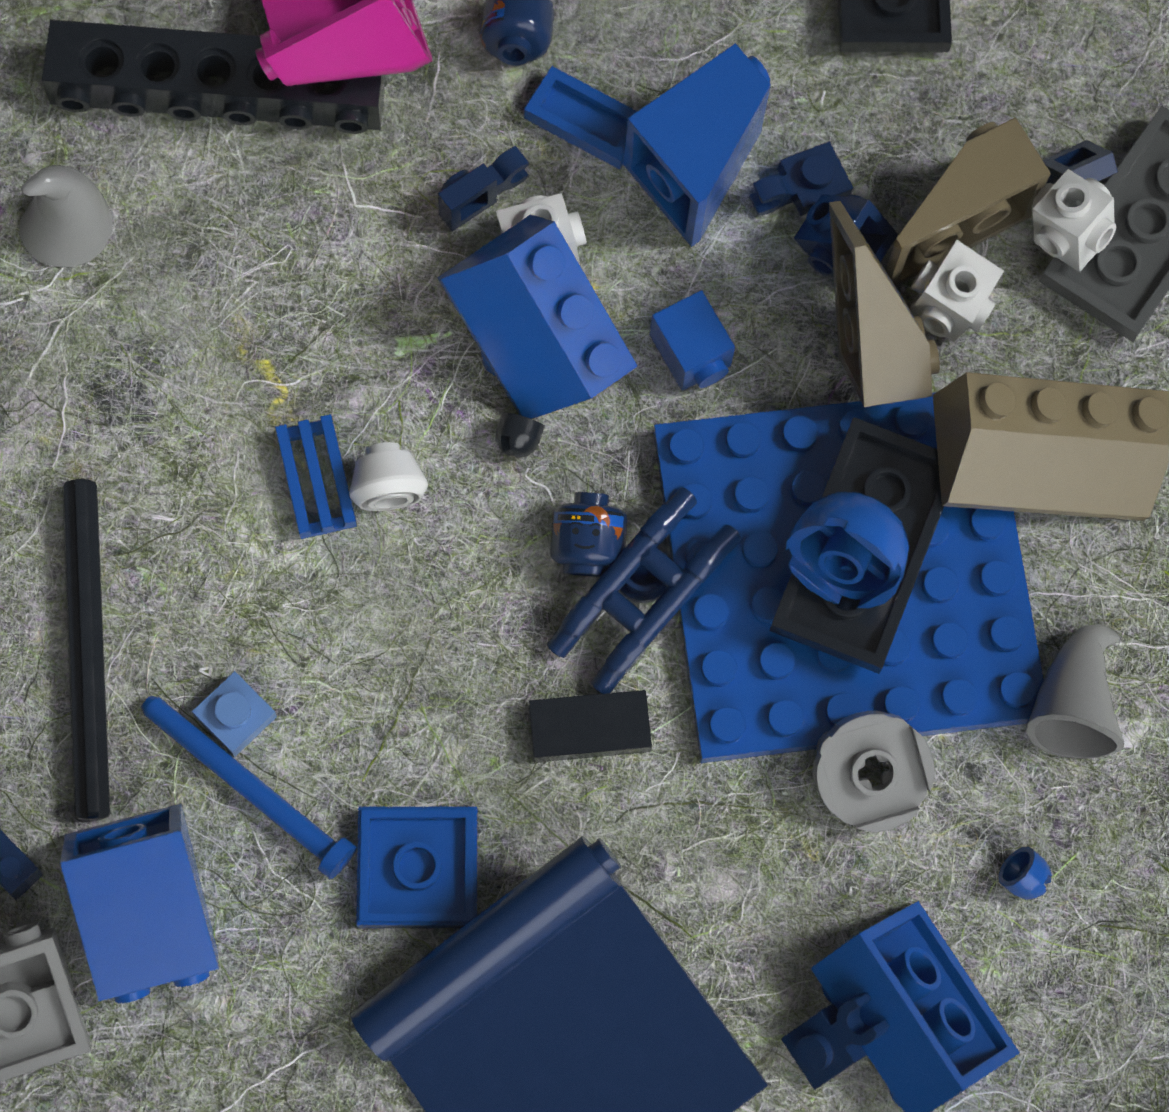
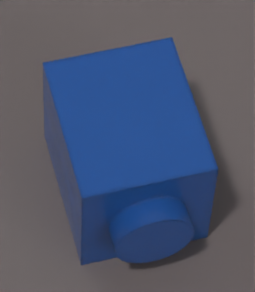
M702 290L652 315L649 335L681 391L695 384H698L699 388L711 386L728 374V368L731 367L735 345Z

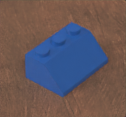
M530 214L437 277L520 416L533 419L592 399L638 367L555 221Z
M919 901L858 933L810 968L820 982L825 997L835 1005L837 1010H839L843 1003L861 993H868L871 1000L861 1006V1020L870 1027L884 1020L888 1023L889 1028L884 1035L861 1047L888 1086L892 1099L904 1112L934 1111L1020 1053Z

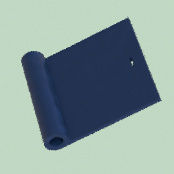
M581 836L350 1013L351 1021L366 1045L381 1060L385 1062L390 1061L425 1112H735L768 1087L769 1084L614 874L621 868V865L609 847L600 838L591 844L584 836Z

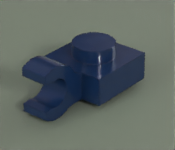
M828 141L781 159L777 168L780 175L766 176L754 182L753 187L756 192L750 194L749 198L758 216L769 214L793 202L800 216L808 213L822 194L847 197L852 194L854 188L831 142Z

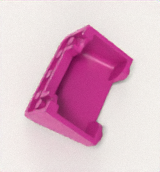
M262 0L270 30L260 35L262 47L256 49L255 53L260 66L271 81L279 78L284 85L292 86L408 73L432 62V56L413 0Z

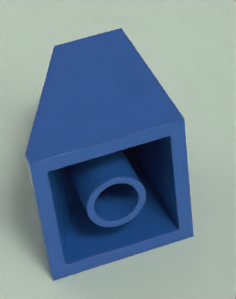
M736 43L630 116L627 121L623 165L691 247L702 239L762 131L771 87L770 77L763 64L754 56L747 57Z
M182 804L65 834L60 865L99 1002L114 998L116 1003L136 1001L147 996L151 992V987L169 982H174L176 987L191 986L209 978L210 971L219 969L218 949Z

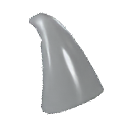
M53 164L38 171L22 185V193L34 197L20 219L19 236L25 249L37 261L52 267H74L90 262L104 250L112 235L113 214L107 200L90 179L72 166Z
M1103 624L1083 626L1059 649L1044 677L1028 721L1026 733L1032 744L1046 753L1075 759L1101 758L1123 750L1125 743L1114 712L1107 682L1105 656L1103 654L1106 647L1115 644L1120 637L1117 632Z

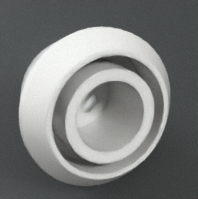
M384 442L371 445L365 449L366 455L356 461L349 496L363 510L388 511L413 505L422 499L428 488L427 479L412 453L400 450L398 443Z

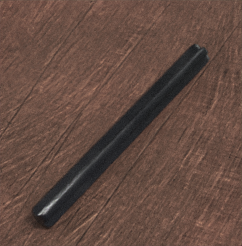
M78 478L66 481L62 487L74 814L79 820L97 821L108 818L111 813L98 489L95 481Z

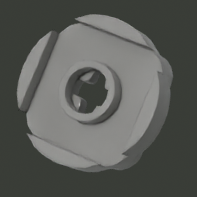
M881 711L858 712L837 722L831 730L825 732L818 740L816 746L817 754L813 763V778L817 793L830 812L844 823L854 825L855 828L867 832H882L897 828L910 821L920 810L918 806L925 799L927 790L931 791L935 776L931 750L923 736L898 715ZM874 756L878 762L887 761L889 764V770L881 773V784L877 786H872L867 778L859 779L858 770L865 766V759Z

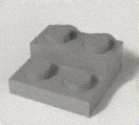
M31 922L10 929L3 934L5 943L0 945V1082L91 1052L92 1044L73 991V980L55 927L41 931L38 922Z

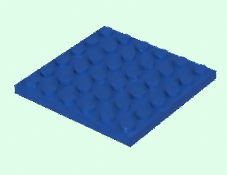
M936 392L932 393V397L864 407L861 401L654 425L653 434L663 504L680 488L688 489L697 500V504L668 535L671 560L684 569L694 554L724 525L732 526L741 536V541L723 559L722 563L697 588L679 610L700 763L816 750L819 738L825 732L831 730L837 722L849 715L863 711H881L898 715L922 736L1028 724L1044 679L1014 511L944 506L880 674L769 631L792 574L788 565L792 554L790 549L786 550V541L803 513L813 502L822 498L853 417L937 449L933 394Z

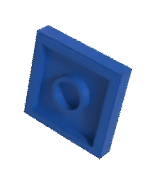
M358 807L357 928H462L477 916V807Z

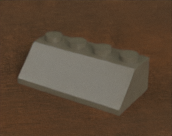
M966 372L933 394L942 506L1138 521L1150 518L1169 465V391Z

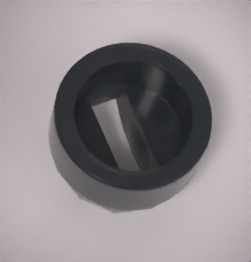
M501 412L496 427L495 440L499 449L505 455H514L517 458L527 457L536 450L540 443L545 425L524 416Z

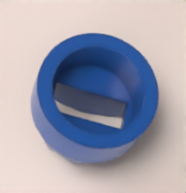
M1021 847L1014 851L1001 866L998 876L999 883L1014 896L1025 900H1034L1043 896L1046 893V886L1044 884L1050 883L1052 879L1050 866L1031 847Z

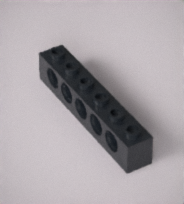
M50 19L42 83L50 105H57L59 108L70 112H85L89 108L112 109L120 115L137 117L145 112L168 114L182 121H194L202 116L224 118L227 122L236 125H251L256 121L279 122L284 127L296 130L318 125L335 127L344 133L360 134L366 132L367 129L381 130L386 75L292 86L283 84L275 90H264L259 88V86L264 81L269 80V78L260 66L255 53L256 49L262 47L260 36ZM112 66L117 68L113 74L107 77L93 76L102 67ZM158 71L173 73L164 81L155 82L149 80V77ZM213 75L228 77L223 84L218 86L204 84V81ZM326 83L340 87L336 92L328 95H322L314 91L318 86Z

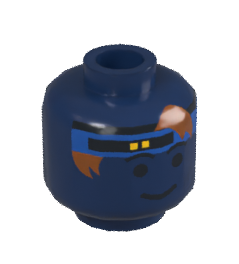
M485 0L480 28L482 46L491 56L508 65L518 66L538 60L547 53L552 40L554 22L552 1Z
M575 492L574 503L562 504L554 510L550 556L553 561L563 565V574L601 577L625 549L627 515L620 508L608 506L609 495Z

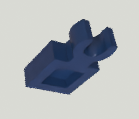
M514 146L502 153L488 167L483 163L471 172L461 170L455 173L443 184L441 192L438 193L439 216L451 232L455 231L497 202V195L525 181L529 174L524 168L529 166V162L520 150Z
M861 993L843 1003L839 1010L836 1009L834 1004L827 1006L781 1038L814 1090L864 1058L867 1054L861 1046L871 1043L884 1035L888 1030L889 1025L886 1020L873 1027L867 1026L861 1020L860 1008L871 1000L868 993Z

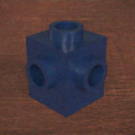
M822 194L808 211L806 220L794 237V240L808 254L807 260L810 266L822 275L834 278L829 202L841 201L880 263L895 241L898 233L869 199L850 194L847 197Z

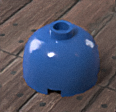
M836 492L820 498L809 506L794 525L786 541V550L790 549L792 554L788 563L791 572L807 589L823 599L839 604L842 596L860 599L857 608L869 609L885 604L896 593L904 576L909 545L901 520L885 504L861 493Z

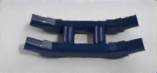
M686 488L678 489L665 504H662L650 516L615 561L590 590L573 606L561 622V626L547 643L548 648L554 654L565 658L580 637L587 632L602 613V610L606 611L625 627L629 633L618 643L607 657L604 665L591 680L593 687L602 694L611 693L656 636L741 541V536L735 528L730 525H724L694 554L684 569L660 551L657 546L663 542L676 528L680 520L697 504L695 496ZM641 565L668 587L645 614L618 592Z

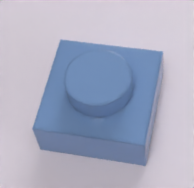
M235 671L192 711L194 717L233 757L237 756L277 718L276 712Z

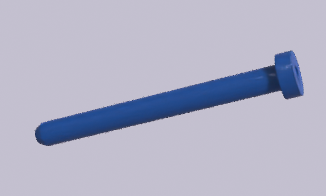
M149 696L143 702L141 708L144 716L320 859L321 863L318 870L331 880L336 877L349 863L357 847L348 839L343 837L338 842L333 840L160 697Z

